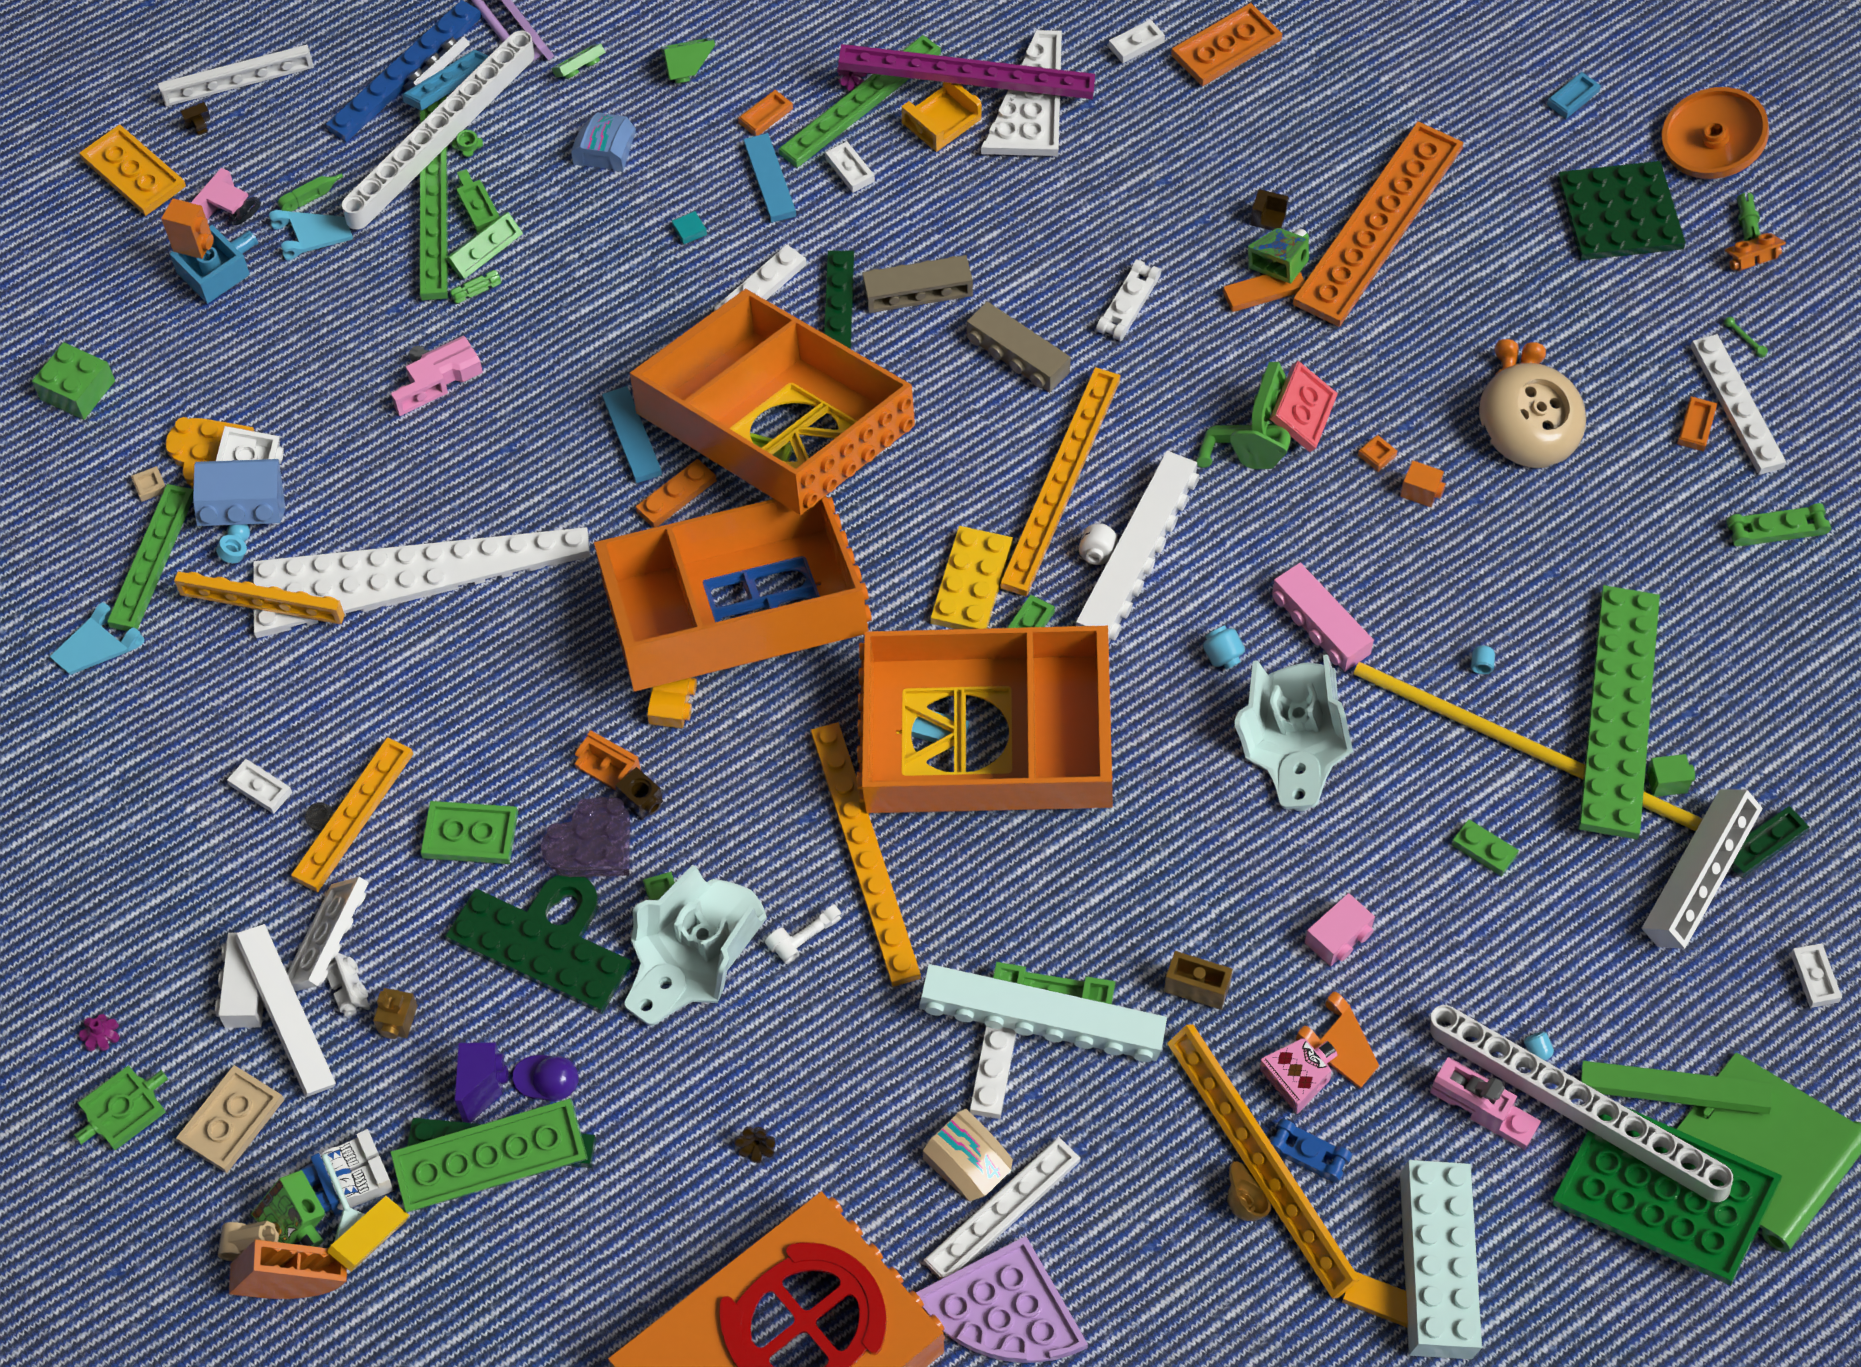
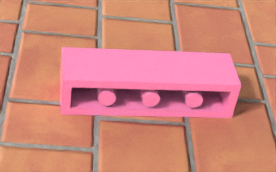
M1301 562L1274 579L1272 596L1279 606H1283L1290 613L1295 624L1302 626L1309 633V637L1315 645H1320L1326 651L1334 665H1339L1345 672L1371 654L1374 639Z

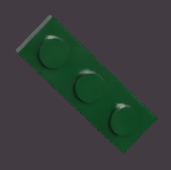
M1788 806L1747 836L1731 868L1741 878H1744L1807 833L1810 826Z

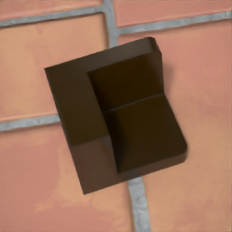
M1258 189L1252 207L1250 225L1272 231L1276 228L1282 229L1287 214L1289 197Z

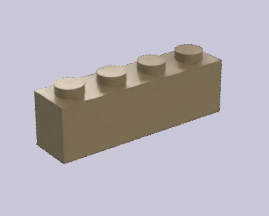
M967 255L951 256L945 259L927 260L921 263L862 272L863 290L869 313L973 296V279Z
M988 301L967 321V338L974 345L981 346L993 358L1008 364L1014 372L1021 373L1030 379L1035 386L1043 388L1050 393L1070 373L1071 357Z

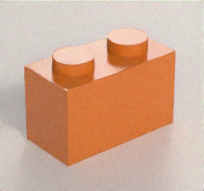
M172 198L161 219L173 252L203 259L206 251L211 249L214 238L202 206Z

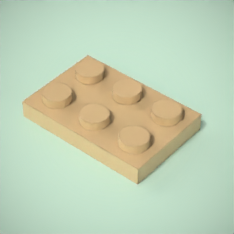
M234 1065L176 1139L186 1148L225 1173H228L282 1104L284 1098L280 1093Z

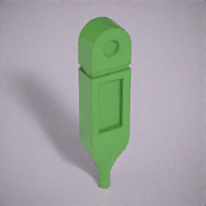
M340 173L335 177H318L293 190L291 193L289 192L280 197L277 205L282 211L292 212L298 209V207H302L328 193L333 184L343 178V175Z

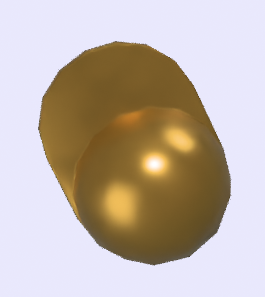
M1237 1161L1232 1162L1229 1166L1231 1186L1228 1189L1227 1203L1233 1214L1244 1221L1254 1222L1266 1217L1271 1208L1268 1198L1247 1166Z

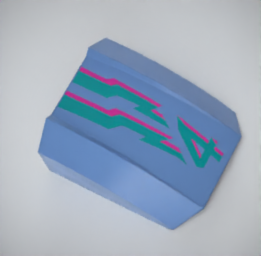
M597 112L583 124L571 150L573 165H585L623 172L636 128L626 116Z

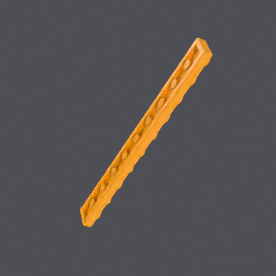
M1095 367L1002 578L1001 589L1027 597L1120 383L1121 375Z
M839 722L811 729L813 742L891 985L894 987L921 979V973L869 814L866 813L865 802H860L857 777Z
M1193 1024L1185 1025L1167 1043L1332 1299L1339 1298L1358 1282L1360 1278Z

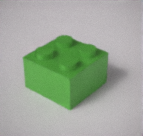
M65 342L61 344L32 380L40 400L83 420L86 419L115 382L108 362Z

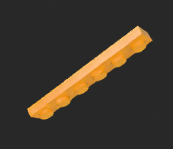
M178 571L174 580L181 596L335 624H342L345 616L340 600L330 596L317 597L303 591L295 593L284 591L275 586L268 588L257 586L247 581L240 583L229 581L224 577L212 578L202 576L197 572L185 573Z
M388 737L291 874L294 881L319 892L413 756L411 748Z

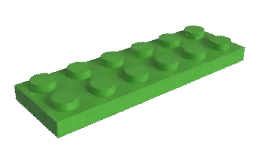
M566 1099L391 1151L400 1192L407 1213L588 1160L572 1099Z

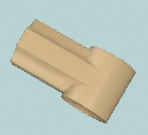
M269 1221L248 1225L238 1222L224 1223L218 1257L233 1262L255 1239L278 1242L279 1233L275 1229V1224Z

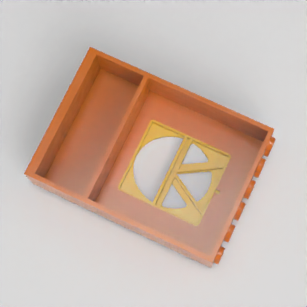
M746 288L630 372L635 408L638 415L799 515L815 506L819 500L834 491L837 486L853 476L856 471L868 462H871L875 456L887 447H890L894 441L915 426L912 384ZM789 403L815 406V408L764 447L760 448L753 443L750 436L751 426L754 420L767 409ZM828 413L836 421L839 429L831 430L809 426ZM799 435L833 438L834 440L809 458ZM790 442L797 461H782L773 456V454Z
M1108 625L865 632L864 643H859V658L861 660L859 685H861V694H858V708L861 711V719H858L860 745L857 746L858 763H860V772H857V789H859L860 802H865L866 813L1113 808ZM966 695L979 697L996 706L1006 718L1009 727L1008 743L1002 754L990 765L973 772H966ZM954 696V721L928 709L927 706L939 699ZM917 717H921L951 732L950 735L918 752L915 751L911 739L912 727ZM954 746V772L941 771L927 764V760Z

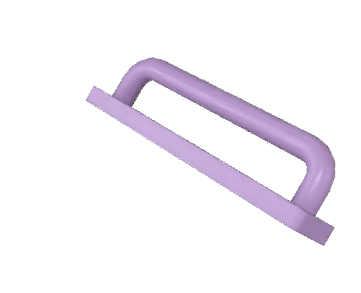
M471 0L474 6L481 11V15L500 40L504 42L510 35L483 0ZM501 0L522 28L531 35L532 41L536 45L533 61L542 54L548 60L552 59L554 54L513 1Z

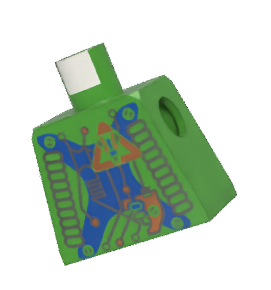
M1281 228L1274 229L1248 246L1249 269L1291 284L1309 260V235L1303 229H1298L1294 233Z

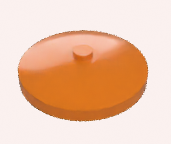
M1730 87L1708 88L1687 96L1670 111L1662 129L1664 151L1671 164L1689 176L1702 179L1723 178L1744 170L1761 155L1769 137L1768 118L1762 104L1749 93Z

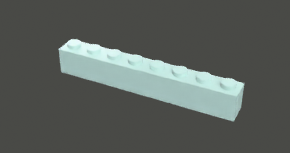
M932 964L928 965L919 1009H923L931 1015L940 1016L945 1014L954 1016L962 1022L977 1021L985 1023L987 1027L993 1029L1004 1027L1013 1029L1021 1035H1040L1052 1042L1067 1041L1083 1049H1090L1092 1047L1103 1049L1110 1055L1125 1054L1134 1056L1136 1060L1141 1062L1157 1061L1162 1050L1167 1017Z

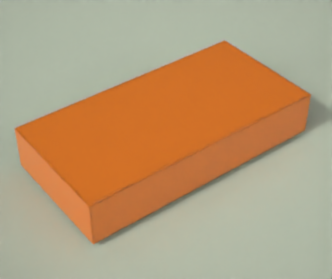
M774 90L738 117L739 124L752 135L758 136L793 110V103L777 90Z
M1690 397L1677 442L1678 445L1700 451L1705 450L1717 403Z

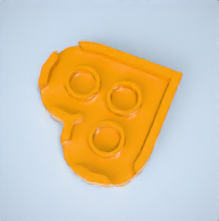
M182 417L175 422V426L167 435L166 449L175 463L183 467L186 483L194 491L195 462L216 461L224 427L254 431L253 427L203 418L189 419Z

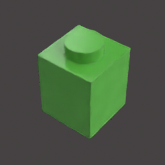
M1686 754L1652 758L1646 771L1652 795L1655 797L1688 793L1692 782L1695 781V770L1692 764L1689 765Z

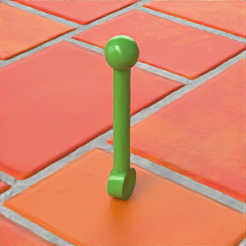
M1726 317L1724 320L1725 326L1732 327L1756 350L1758 357L1763 358L1767 355L1768 349L1765 346H1759L1735 324L1733 317Z

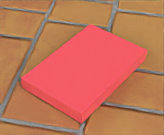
M1296 361L1290 368L1270 420L1277 426L1286 429L1294 440L1311 452L1317 448L1338 393L1301 362Z

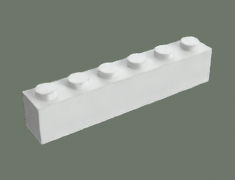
M1720 789L1642 927V930L1657 947L1686 948L1763 809L1748 790Z

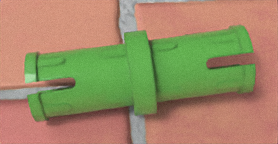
M1745 193L1740 194L1736 198L1740 212L1738 221L1743 228L1744 241H1749L1750 237L1752 239L1758 238L1761 235L1758 226L1760 216L1755 210L1752 193H1747V201Z

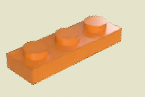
M696 459L635 506L636 512L653 528L658 527L715 483L716 475L699 459Z

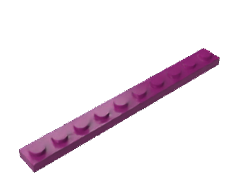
M841 44L838 70L1093 99L1095 74L845 44Z

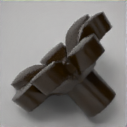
M747 1126L742 1131L743 1135L738 1136L735 1140V1146L741 1147L739 1154L742 1157L752 1154L751 1159L754 1163L762 1161V1154L768 1158L774 1155L775 1138L773 1136H766V1130L762 1127H755L753 1129Z

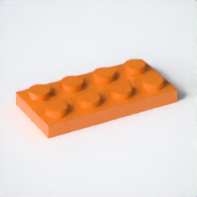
M1249 3L1173 47L1171 56L1203 87L1282 41V33L1252 3Z

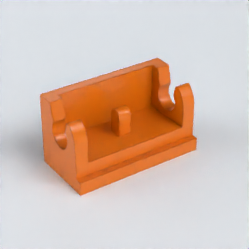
M591 730L575 753V756L579 757L575 762V768L616 790L615 785L637 767L641 770L638 756Z

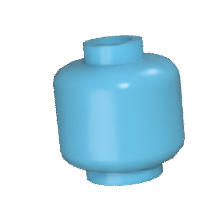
M1224 625L1205 635L1207 640L1203 643V649L1214 667L1224 665L1227 670L1241 662L1239 657L1245 652V647L1235 629H1227Z

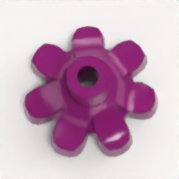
M837 67V72L840 76L838 81L840 85L845 86L849 91L855 89V86H859L864 82L861 77H865L868 74L838 70Z
M104 1014L98 1015L96 1019L86 1018L84 1020L86 1029L79 1033L80 1040L86 1041L85 1048L89 1051H94L97 1045L101 1051H105L109 1048L108 1041L116 1043L120 1038V1035L113 1031L119 1027L118 1022L115 1019L108 1020V1017Z

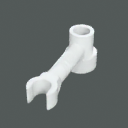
M834 904L826 909L811 925L809 924L794 936H790L784 928H779L767 937L765 944L772 952H776L785 964H788L799 955V951L796 948L824 928L837 923L841 919L839 915L842 913Z

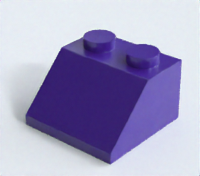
M496 1042L459 1043L455 1103L462 1121L471 1123L502 1095L503 1084L508 1083V1065H504V1054L499 1053Z

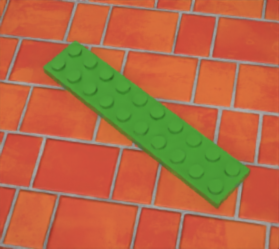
M1603 585L1600 599L1580 809V830L1636 840L1639 838L1659 594Z

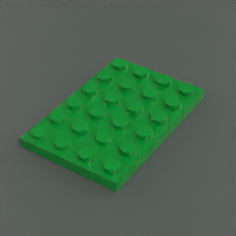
M1631 1110L1721 1162L1731 1170L1733 1182L1729 1196L1724 1201L1712 1202L1589 1130L1553 1199V1205L1731 1286L1781 1183L1782 1175ZM1606 1114L1598 1116L1603 1121L1612 1120V1118ZM1633 1130L1626 1132L1631 1137L1640 1136L1638 1132ZM1664 1147L1653 1148L1660 1154L1668 1152ZM1691 1163L1681 1164L1687 1170L1696 1169ZM1710 1180V1183L1714 1186H1724L1721 1180Z

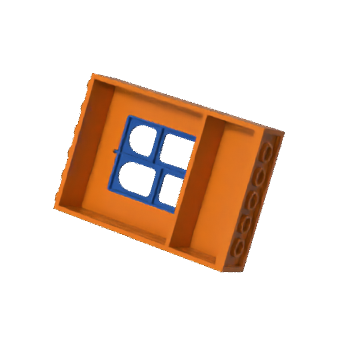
M823 497L815 506L809 508L802 515L797 514L777 500L771 499L594 542L603 586L633 691L865 635V632L869 631L867 622L872 621L869 605H865V600L869 599L865 582L860 583L862 582L859 566H853L855 559L852 548H846L848 547L845 530L840 531L842 526L839 514H833L835 513V506L832 497ZM784 571H798L806 577L805 583L799 588L762 597L759 596L755 584L757 578ZM735 583H742L744 585L748 600L721 607L715 606L711 594L713 589ZM805 599L804 601L778 607L779 604L784 602ZM760 608L766 609L764 611L720 621L722 618L727 616L748 612Z

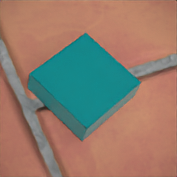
M696 211L672 220V226L683 245L707 235V230Z

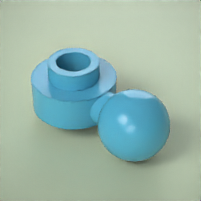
M247 524L230 525L228 527V535L223 536L216 547V552L222 560L228 563H238L243 559L247 551L245 541L250 536V529Z

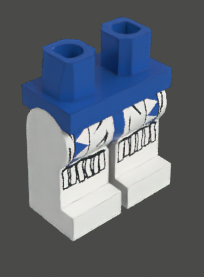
M368 1129L356 1134L357 1138L345 1144L330 1148L321 1154L317 1153L310 1156L313 1163L301 1169L311 1187L322 1184L324 1190L315 1194L325 1212L333 1210L334 1215L342 1213L343 1206L323 1162V1154L328 1155L350 1208L394 1191Z

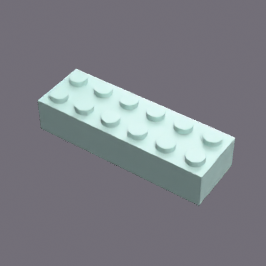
M1409 1160L1400 1172L1409 1356L1473 1359L1482 1348L1471 1164Z

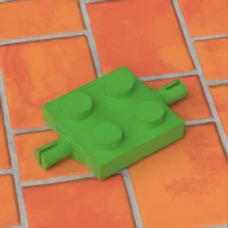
M128 1065L78 1102V1105L86 1114L89 1124L74 1134V1136L83 1145L84 1142L97 1133L105 1138L114 1150H117L166 1113L157 1101L154 1090L169 1079L162 1070H159V1072L145 1081L137 1076Z

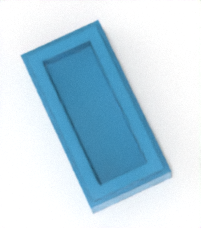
M1580 72L1548 99L1547 105L1567 119L1600 92L1601 85L1583 72Z

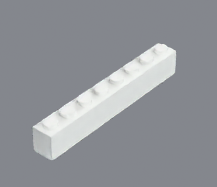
M1166 451L1079 615L1076 626L1108 625L1109 642L1111 639L1116 640L1121 629L1119 624L1121 619L1129 616L1133 605L1131 603L1134 596L1138 597L1144 585V581H1142L1144 575H1150L1155 564V559L1153 558L1156 552H1162L1166 543L1165 535L1167 531H1173L1178 518L1176 516L1178 510H1184L1189 497L1187 495L1189 489L1194 490L1198 483L1199 474H1196L1197 462Z

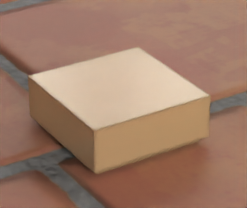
M157 466L131 476L142 502L163 494L166 486Z

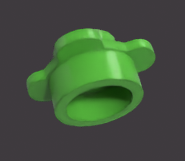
M471 130L459 132L457 139L452 141V147L463 152L465 157L473 156V152L483 146V140L477 138L476 133Z

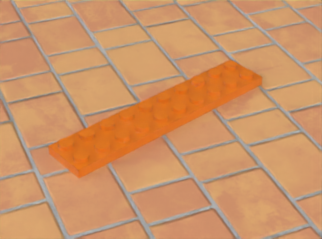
M1418 121L1293 299V305L1340 327L1459 155L1464 142Z

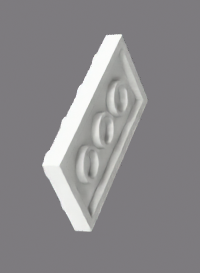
M356 877L331 884L287 972L294 991L317 987L323 983L327 977L328 970L326 969L331 959L340 950L341 945L339 942L343 934L352 926V916L356 908L365 899L366 893L364 891L369 882L361 877Z

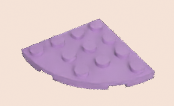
M1026 1236L916 1292L924 1303L922 1308L929 1316L934 1314L941 1321L945 1328L943 1332L960 1345L990 1358L1008 1362L1036 1363L1064 1358L1088 1348L1085 1338Z

